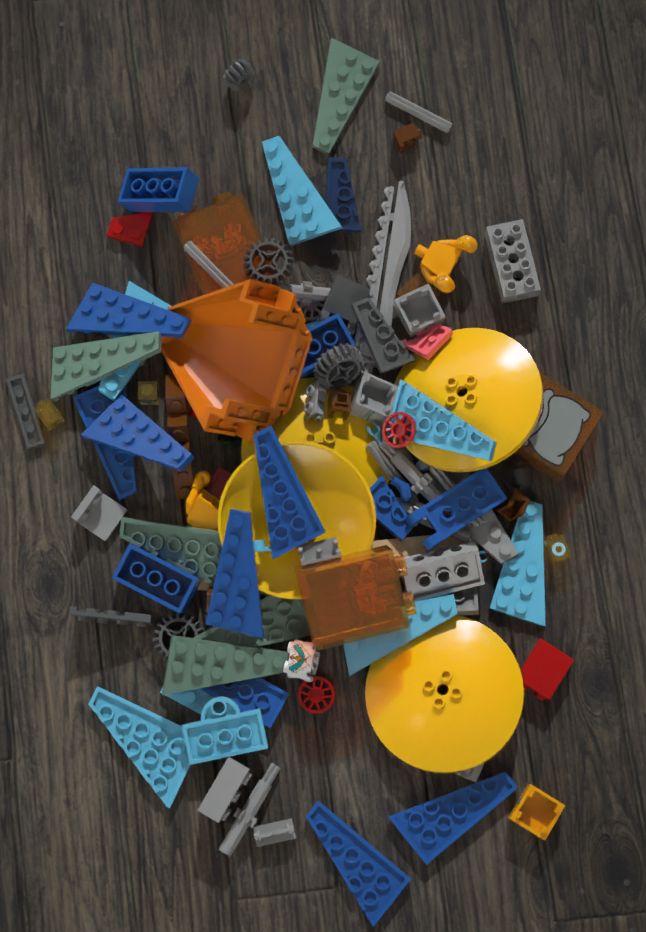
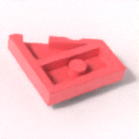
M436 323L428 329L416 333L417 337L409 341L404 339L402 342L405 344L406 349L429 360L453 335V332L450 328Z

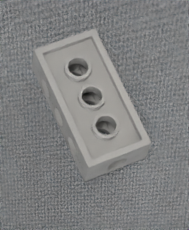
M523 219L487 226L484 235L501 303L538 296L541 288ZM505 242L510 243L511 246H507ZM513 277L519 278L520 281H515Z
M473 540L398 559L404 591L409 603L485 584L479 550Z

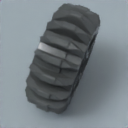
M265 237L263 243L259 239L257 240V246L251 243L250 247L252 250L246 249L248 256H243V261H245L243 268L247 269L245 275H250L249 279L272 285L276 283L277 286H281L280 280L286 283V276H292L290 270H294V265L292 264L294 257H291L293 253L291 250H288L287 244L282 246L281 240L275 243V238L273 237L271 242H268L267 237ZM270 250V251H274V252L268 254V253H265L264 251ZM258 256L261 263L258 265V269L255 270L253 261ZM282 256L285 263L280 271L276 263ZM265 261H272V265H265ZM267 272H270V273H272L273 275H271V276H266V275H264V274L267 273Z
M340 343L338 347L333 346L332 349H327L326 353H321V358L316 359L314 375L316 380L320 381L319 384L326 389L345 388L347 384H351L353 380H357V376L362 374L361 371L364 369L365 364L364 358L360 350L354 345H349L348 343L343 345Z
M177 612V618L174 619L171 613L169 614L170 621L163 617L162 620L165 624H157L161 630H154V634L159 635V637L153 638L154 642H159V644L154 646V649H162L158 652V656H162L165 653L166 655L163 658L165 662L168 660L169 649L167 650L164 645L165 633L170 637L172 636L171 633L178 636L183 634V637H187L189 629L192 627L196 637L205 631L204 628L197 629L201 625L200 621L193 624L195 621L194 616L187 620L188 613H185L183 618H181V614ZM185 623V626L179 631L169 629L173 624Z

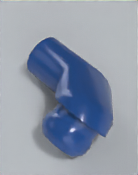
M394 476L390 484L400 490V501L408 503L412 499L410 484Z

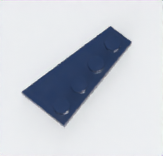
M328 158L326 204L343 227L336 231L362 232L347 159Z

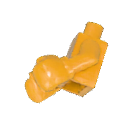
M465 235L457 240L433 241L429 249L419 244L414 254L422 258L420 269L427 283L434 285L444 293H450L455 289V283L450 278V274L459 260L462 250L474 253L477 250L478 244L475 238Z
M205 470L199 471L194 477L192 490L186 499V513L188 515L186 521L192 527L218 531L220 500L203 489L210 483L211 475Z

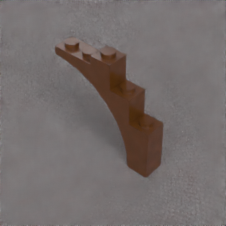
M166 374L165 400L168 414V434L191 453L187 398L174 374ZM192 461L181 472L172 469L177 500L187 499L192 490L191 487L194 481Z

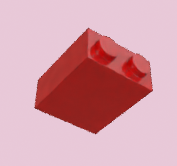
M538 639L520 668L524 690L530 689L534 692L533 696L541 701L544 699L550 700L574 659L545 640Z

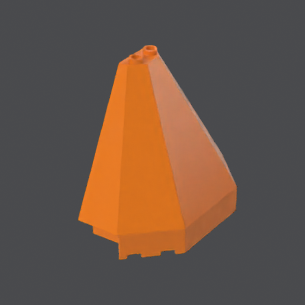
M249 279L168 307L167 310L188 317L192 322L183 338L162 337L161 352L204 431L230 436L237 435L251 442L254 440L253 434L272 426L275 423L274 420L279 416H285L290 412L313 338L305 325L306 319L302 309L298 307L296 302V294L284 290L280 286Z

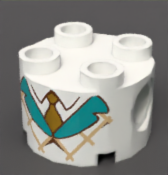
M295 639L294 642H289L287 652L290 653L289 661H285L283 670L284 673H287L288 678H300L308 682L314 680L311 675H316L320 652H316V649L320 648L319 643L304 642Z

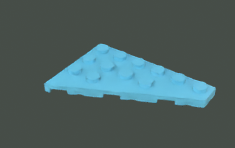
M97 686L89 706L110 731L111 735L132 760L165 806L171 808L191 766L182 726Z

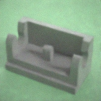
M336 537L298 546L302 566L341 557Z

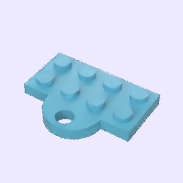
M220 696L209 700L202 710L201 721L182 725L190 765L268 749L261 709L241 712L237 703L228 697ZM222 702L225 710L220 713L216 712L213 707L214 703Z

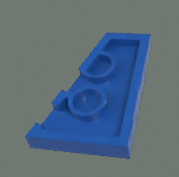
M381 475L370 488L375 505L376 521L402 542L414 525L411 526L407 521V513L394 497L395 494L389 489L385 482L386 480Z

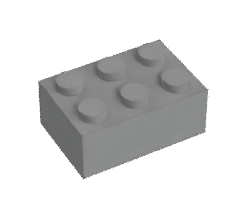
M228 757L197 811L218 823L221 820L225 821L232 811L229 809L231 803H236L242 793L239 791L242 784L246 785L252 774L249 773L251 769Z

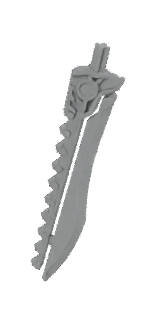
M400 181L398 184L394 213H391L394 187L389 186L384 190L388 201L383 202L381 205L385 213L384 216L378 219L382 230L377 231L375 234L379 245L374 246L372 249L376 260H372L369 264L373 275H369L366 279L370 287L367 298H370L377 307L389 221H391L393 225L380 312L384 316L383 319L389 326H392L395 294L411 241L410 207L403 181ZM357 324L354 342L356 348L362 353L365 362L361 373L367 372L372 375L373 368H377L360 326Z

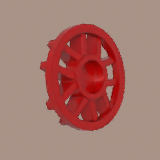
M395 412L389 415L382 427V436L385 442L394 448L406 447L414 441L415 434L417 433L414 418L404 412ZM393 417H395L396 423L391 420ZM390 423V425H391L392 427L386 429V428H387V424ZM407 431L412 432L410 437L406 435ZM387 432H391V433H392V434L389 435V436L386 435Z
M314 676L313 688L306 684L308 681H304L300 685L298 699L306 711L322 713L333 704L335 692L332 684L327 679ZM316 680H321L320 687H315ZM323 682L327 683L329 687L322 689ZM304 686L310 689L309 693L302 691ZM331 690L332 695L324 696V691ZM301 694L308 696L303 702ZM324 698H331V701L328 704V706ZM310 699L312 703L307 708L304 703ZM322 701L327 707L320 709L319 702ZM316 703L318 710H311V707Z

